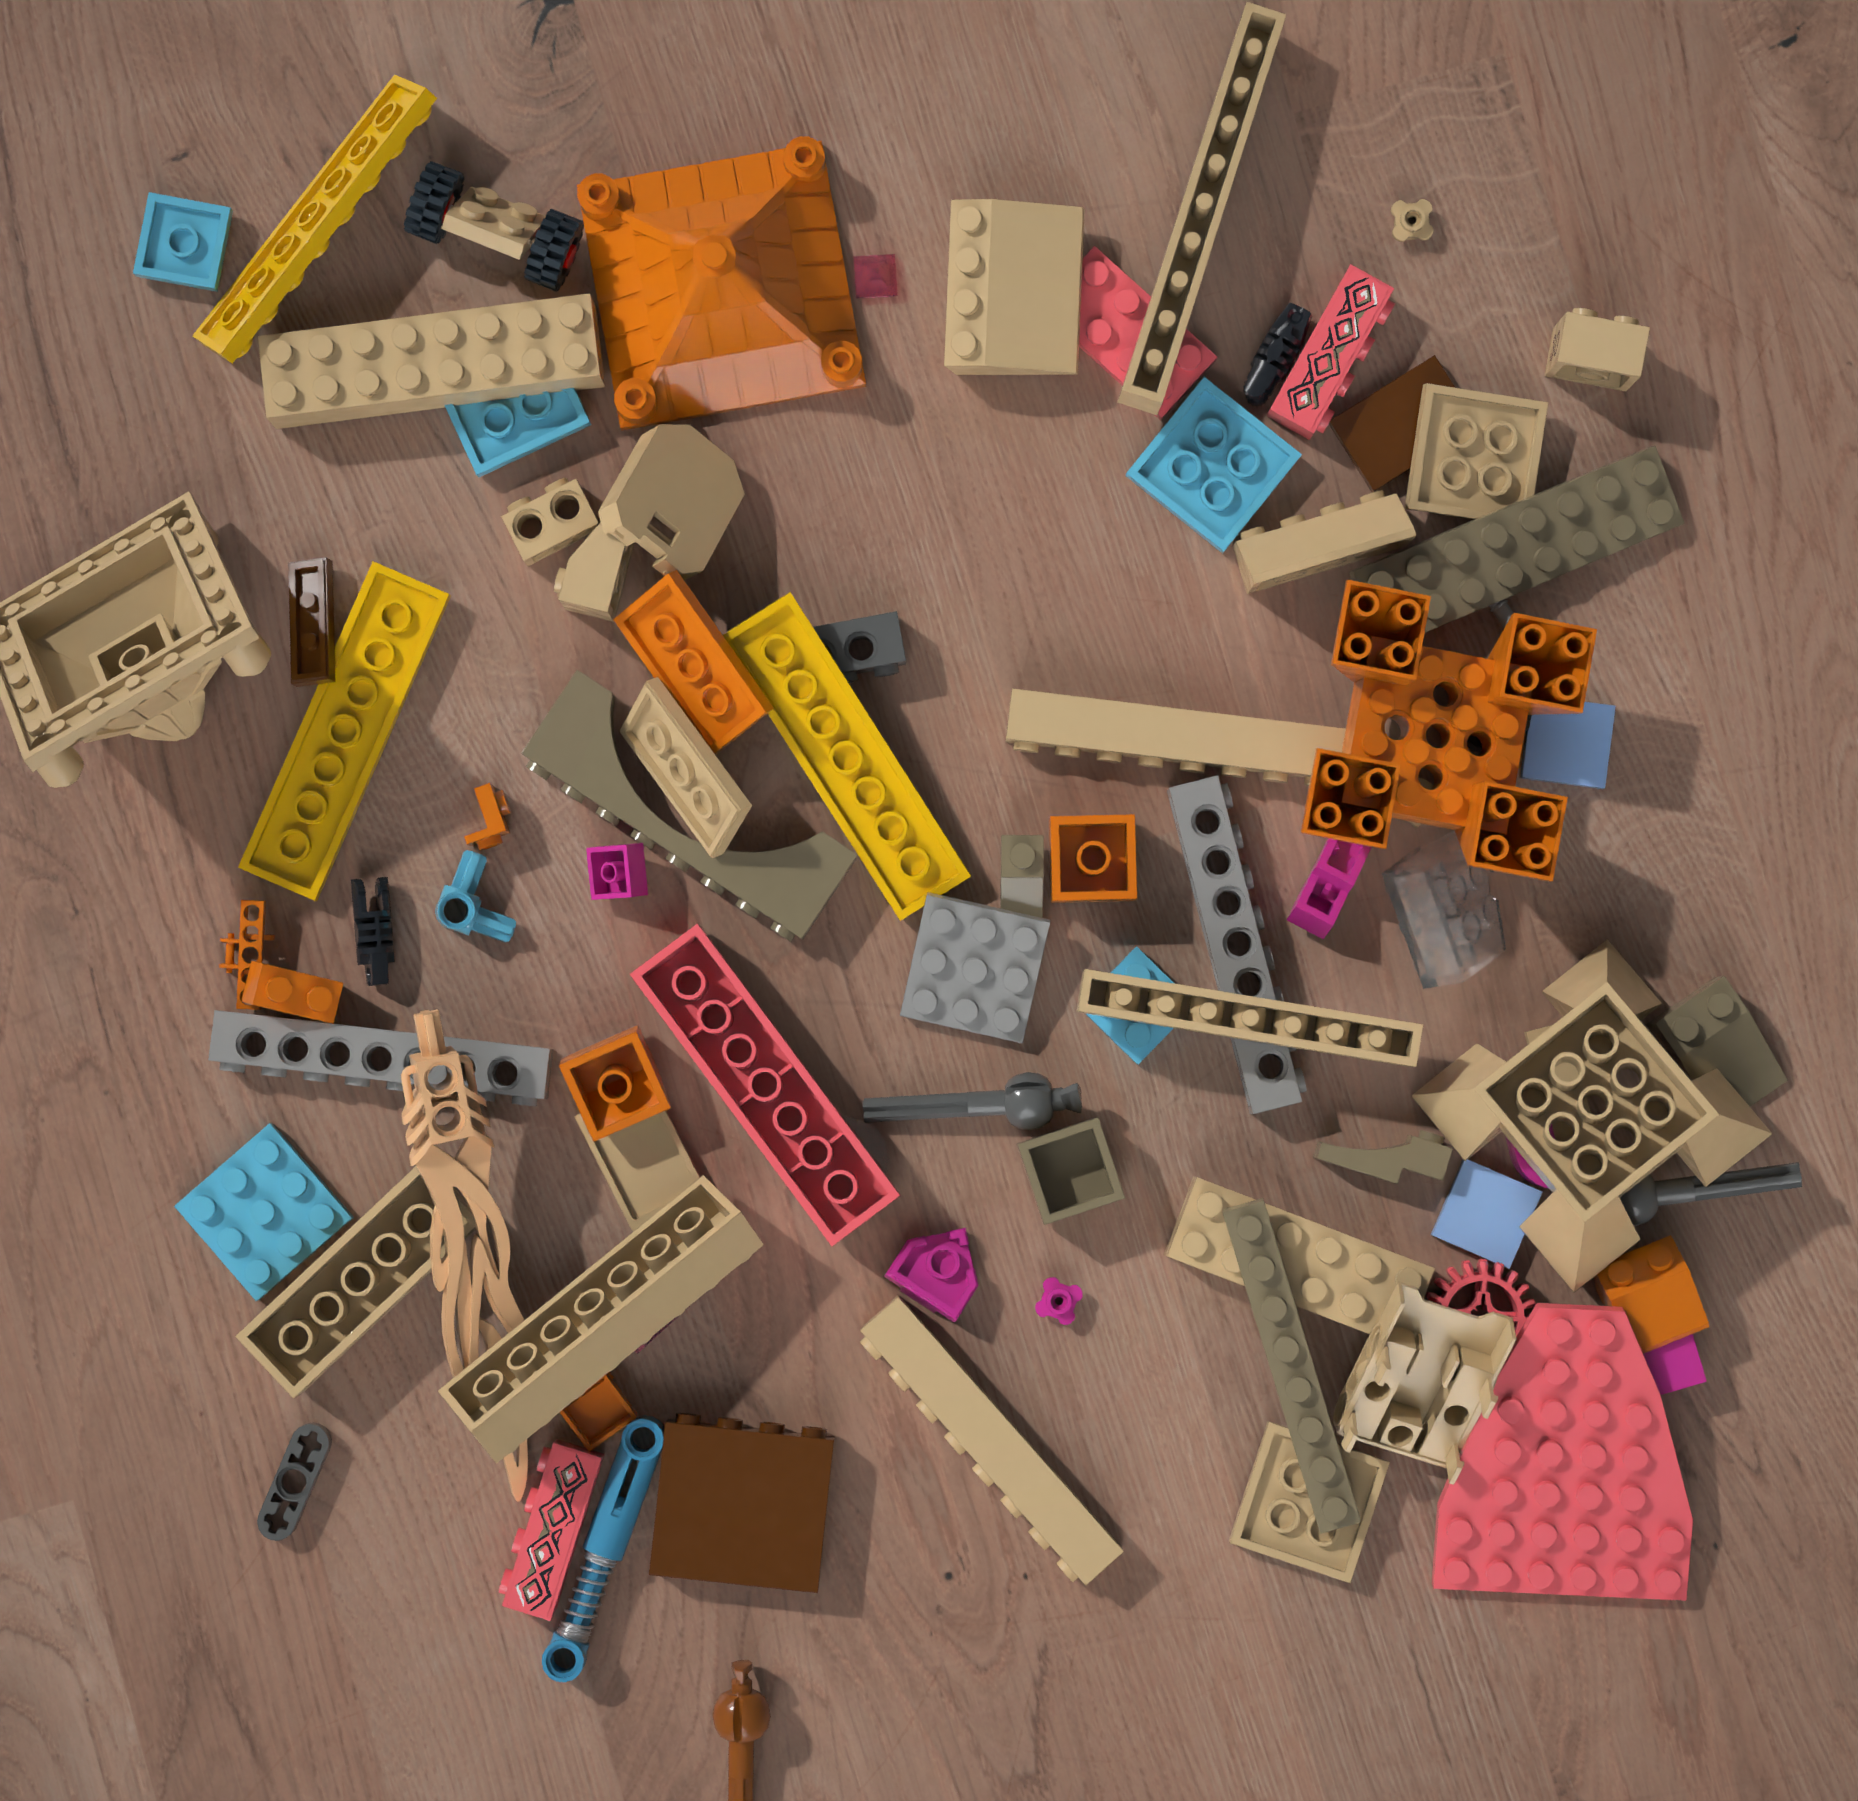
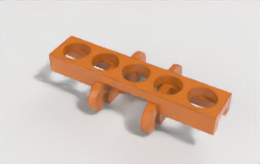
M241 900L239 938H234V933H228V938H220V942L226 943L225 963L219 964V968H226V973H232V969H238L236 1009H262L259 1006L245 1004L242 1002V997L246 985L245 975H248L251 963L243 958L244 950L247 947H254L259 955L256 962L262 963L263 940H275V935H265L266 901ZM249 905H256L259 908V918L256 921L248 920ZM248 926H255L258 929V934L247 933ZM235 943H239L238 964L234 963Z

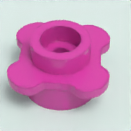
M1049 1277L1043 1282L1044 1292L1041 1300L1035 1304L1036 1313L1040 1317L1051 1316L1057 1318L1063 1325L1071 1324L1075 1319L1073 1311L1076 1303L1083 1297L1082 1290L1078 1285L1067 1286L1059 1283L1057 1278ZM1057 1297H1061L1063 1299V1303L1061 1305H1057L1055 1303V1299Z

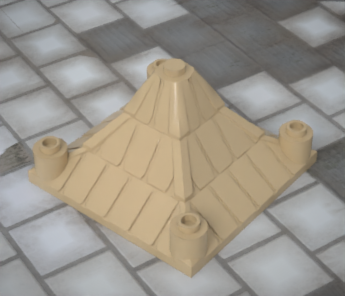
M189 491L0 602V698L24 762L32 772L37 770L50 787H66L76 782L79 778L84 762L73 746L81 740L84 743L128 733L134 737L162 741H178L191 737L203 721L205 708L204 688L221 665V658H224L232 671L241 677L255 676L261 673L270 660L271 649L252 624L217 549L219 543L218 536L202 514L198 503Z

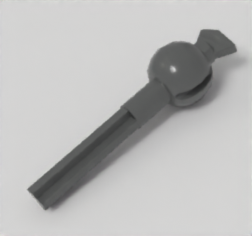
M1031 1072L1018 1074L1009 1079L1005 1085V1090L864 1098L863 1101L865 1123L1006 1115L1011 1125L1019 1129L1033 1130L1048 1124L1053 1118L1054 1111H1064L1065 1109L1077 1113L1082 1111V1091L1078 1083L1064 1089L1062 1087L1052 1088V1084L1047 1077Z
M1799 1162L1724 1172L1707 1187L1702 1184L1697 1176L1654 1181L1653 1177L1649 1174L1621 1196L1620 1200L1633 1226H1638L1650 1221L1656 1215L1658 1206L1802 1187V1177Z

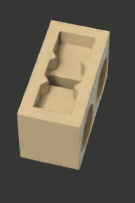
M567 478L559 479L544 488L546 494L532 501L530 497L519 499L507 507L509 513L501 516L527 566L589 536L599 525L577 479L568 482ZM565 500H575L580 505L578 514L569 520L560 518L558 516L559 505ZM531 518L540 520L542 522V530L538 536L531 539L521 536V526L526 520Z

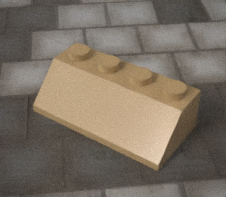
M1384 490L1373 492L1360 497L1361 504L1345 508L1344 502L1336 503L1320 509L1321 516L1305 520L1304 514L1296 515L1280 521L1281 528L1265 532L1264 526H1260L1240 533L1242 540L1235 542L1233 550L1247 594L1406 547L1415 538L1416 532L1397 493L1385 497Z

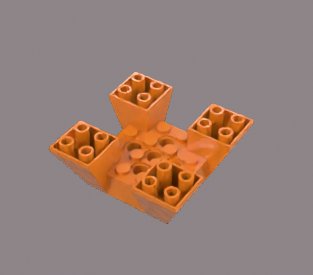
M1346 580L1331 662L1332 666L1354 682L1342 753L1316 748L1301 833L1386 849L1391 819L1406 820L1454 830L1468 866L1553 882L1568 797L1515 787L1528 715L1583 713L1597 629L1513 613L1488 659L1422 646L1431 596ZM1436 686L1444 688L1448 693L1449 701L1446 707L1440 706L1434 700L1433 691ZM1387 719H1392L1399 724L1401 734L1398 740H1393L1386 734L1385 723ZM1429 727L1435 728L1441 735L1442 740L1439 748L1432 747L1426 740V731ZM1470 735L1476 736L1481 741L1482 752L1479 756L1473 755L1468 750L1467 740ZM1422 768L1429 770L1433 774L1434 785L1431 790L1425 789L1419 782L1418 775Z

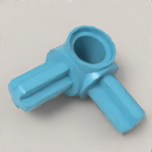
M465 850L451 886L444 885L440 899L436 904V918L443 927L468 936L472 930L503 942H509L515 931L516 921L513 918L480 907V897L475 895L487 858L477 852ZM450 899H459L466 906V916L460 923H452L444 915V906Z

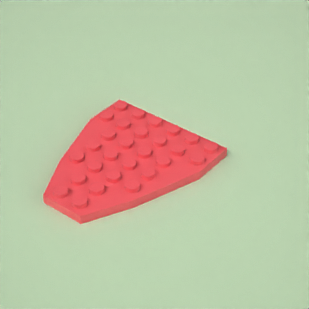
M1537 1303L1518 1333L1517 1340L1498 1375L1493 1389L1494 1395L1498 1396V1400L1490 1416L1486 1419L1483 1418L1481 1413L1459 1454L1460 1461L1464 1462V1466L1454 1485L1450 1484L1447 1479L1437 1502L1432 1570L1433 1589L1686 1601L1693 1517L1662 1398L1627 1315L1622 1307Z

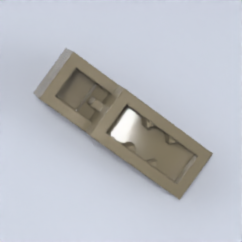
M1001 835L1000 909L1043 918L1044 835Z
M1420 1130L1419 1137L1407 1135L1406 1142L1403 1144L1378 1149L1345 1148L1318 1142L1313 1158L1398 1184L1402 1169L1443 1181L1453 1148L1443 1145L1445 1137Z

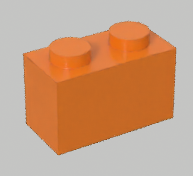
M251 961L242 1002L334 1024L344 983Z

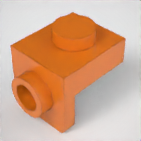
M491 783L474 788L487 828L464 836L466 844L470 847L477 845L479 851L502 844L501 836L510 833L504 816L511 813L507 798L503 790L496 792L494 785Z

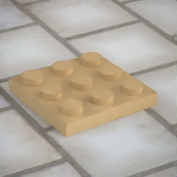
M1428 383L1423 384L1405 509L1475 520L1534 495L1548 402Z
M1268 1421L1229 1538V1543L1351 1583L1390 1462L1354 1449L1350 1453L1346 1452L1342 1445L1338 1444L1361 1522L1320 1534L1288 1427Z

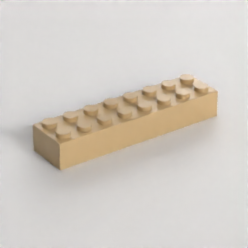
M590 293L258 336L266 418L275 429L445 408V405L448 404L456 406L509 399L526 394V396L539 395L545 391L554 393L568 388H574L578 391L605 387L597 311Z
M703 1175L439 1389L438 1392L497 1464L505 1456L514 1452L522 1442L538 1429L548 1424L555 1415L571 1402L581 1397L599 1379L614 1370L621 1361L638 1347L647 1343L654 1334L671 1320L681 1315L687 1307L704 1293L714 1288L720 1280L737 1266L747 1261L764 1244L741 1211Z

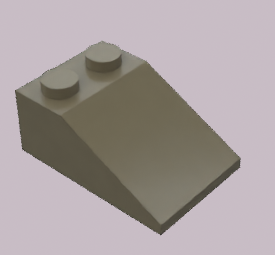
M1725 976L1714 977L1646 1024L1659 1044L1691 1081L1717 1068L1749 1107L1788 1081L1749 1010Z

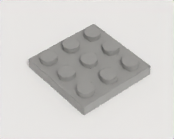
M927 892L900 1016L1023 1043L1050 920Z

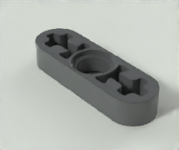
M307 1423L299 1427L292 1435L257 1519L258 1529L267 1539L273 1541L283 1540L297 1528L332 1445L331 1434L322 1424ZM314 1431L318 1434L317 1441L322 1444V1448L312 1450L307 1459V1462L315 1463L312 1470L307 1464L291 1461L293 1454L297 1458L302 1457L306 1444L301 1441V1436H309ZM296 1469L305 1475L306 1486L302 1492L291 1493L284 1487L283 1477L288 1470ZM277 1493L284 1500L298 1502L297 1508L291 1504L287 1506L283 1519L289 1522L288 1527L282 1526L277 1531L271 1529L273 1522L267 1519L268 1514L274 1515L281 1507L283 1501L274 1499Z

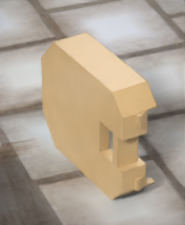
M662 424L641 435L598 513L604 535L611 533L626 546L635 542L656 558L652 567L665 576L677 570L681 577L686 580L704 570L745 493L734 460L691 425ZM653 516L675 533L672 540L650 524Z

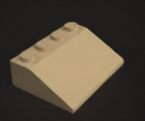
M997 199L951 200L944 366L956 375L1078 374L1085 212L1083 207Z

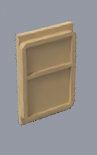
M666 1110L594 1142L581 1114L574 1116L633 1232L700 1178Z

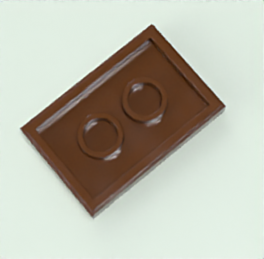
M1435 355L1334 417L1329 422V426L1372 493L1411 468L1423 384L1428 383L1455 388Z

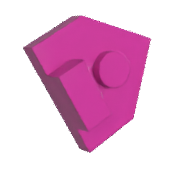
M966 1228L927 1237L922 1236L908 1239L884 1277L901 1287L899 1291L933 1313L937 1311L952 1322H955L979 1286L972 1264Z

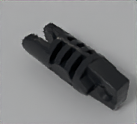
M1290 302L1270 327L1250 364L1252 369L1243 386L1245 397L1248 400V404L1251 403L1252 407H1262V404H1266V401L1269 400L1268 397L1272 395L1278 382H1283L1299 353L1312 320L1311 312Z
M388 877L376 879L377 911L367 912L364 882L361 879H351L357 965H364L367 986L389 984L388 963L395 962Z

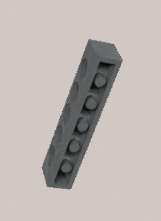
M897 611L814 626L815 631L826 648L832 653L833 659L849 683L858 681L857 674L874 671L875 677H885L898 674V666L906 665ZM859 639L869 641L874 648L872 655L863 661L854 659L849 653L851 644Z

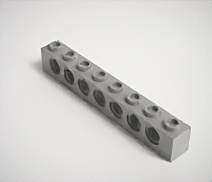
M1217 775L1168 788L1167 795L1218 991L1241 994L1237 987L1238 979L1244 973H1251L1258 978L1260 983L1259 991L1253 997L1284 1002L1280 986L1273 987L1269 971L1275 970L1270 946L1262 947L1258 930L1265 929L1260 907L1259 905H1251L1248 890L1254 888L1252 874L1248 864L1241 866L1237 849L1244 848L1238 824H1230L1227 809L1233 807V802L1228 784L1220 785ZM1208 811L1216 816L1218 827L1214 833L1204 834L1197 829L1195 819L1198 813ZM1221 852L1226 856L1228 869L1224 874L1216 875L1208 870L1206 858L1209 853ZM1230 892L1237 897L1239 907L1234 915H1224L1218 910L1216 900L1220 893ZM1239 932L1247 937L1249 949L1245 955L1235 956L1228 950L1227 939L1232 933ZM1230 1037L1250 1114H1257L1302 1102L1300 1093L1307 1092L1305 1079L1300 1067L1294 1069L1290 1052L1296 1051V1048ZM1266 1054L1276 1056L1281 1065L1278 1075L1271 1079L1265 1078L1258 1068L1260 1059Z
M214 1010L208 1060L220 1062L219 1070L245 1073V1065L262 1067L261 1075L286 1078L287 1070L304 1071L303 1080L328 1082L330 1074L345 1076V1085L370 1087V1080L374 1079L387 1081L386 1089L403 1091L401 1073L403 1069L411 1065L409 1055L420 1053L417 1033ZM256 1032L262 1034L266 1040L264 1052L257 1057L251 1055L247 1050V1040ZM300 1037L307 1043L308 1053L303 1060L297 1062L290 1057L288 1046L293 1039ZM444 1037L445 1047L452 1046L459 1055H466L474 1061L477 1091L486 1101L495 1102L496 1094L512 1095L511 1104L537 1106V1098L548 1099L554 1049ZM338 1042L346 1044L350 1051L349 1060L342 1066L335 1065L330 1059V1050ZM379 1047L387 1048L392 1056L390 1066L384 1071L375 1069L371 1062L372 1053ZM504 1061L513 1063L517 1068V1078L508 1086L502 1085L496 1078V1069ZM444 1065L433 1067L432 1071L428 1074V1082L430 1084L442 1082L446 1078L447 1067ZM410 1074L409 1077L412 1087V1084H414L413 1074Z

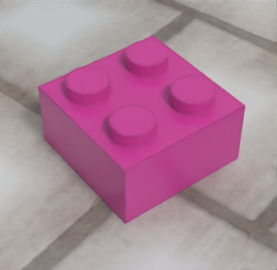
M643 843L586 848L591 900L648 895Z

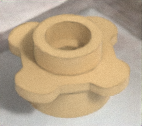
M1420 199L1417 203L1408 204L1402 200L1396 201L1391 207V214L1395 217L1394 229L1392 230L1393 237L1399 242L1417 238L1422 241L1428 240L1434 231L1433 227L1429 224V214L1432 211L1431 203L1425 199ZM1410 217H1414L1416 219V223L1410 224L1408 222V219Z

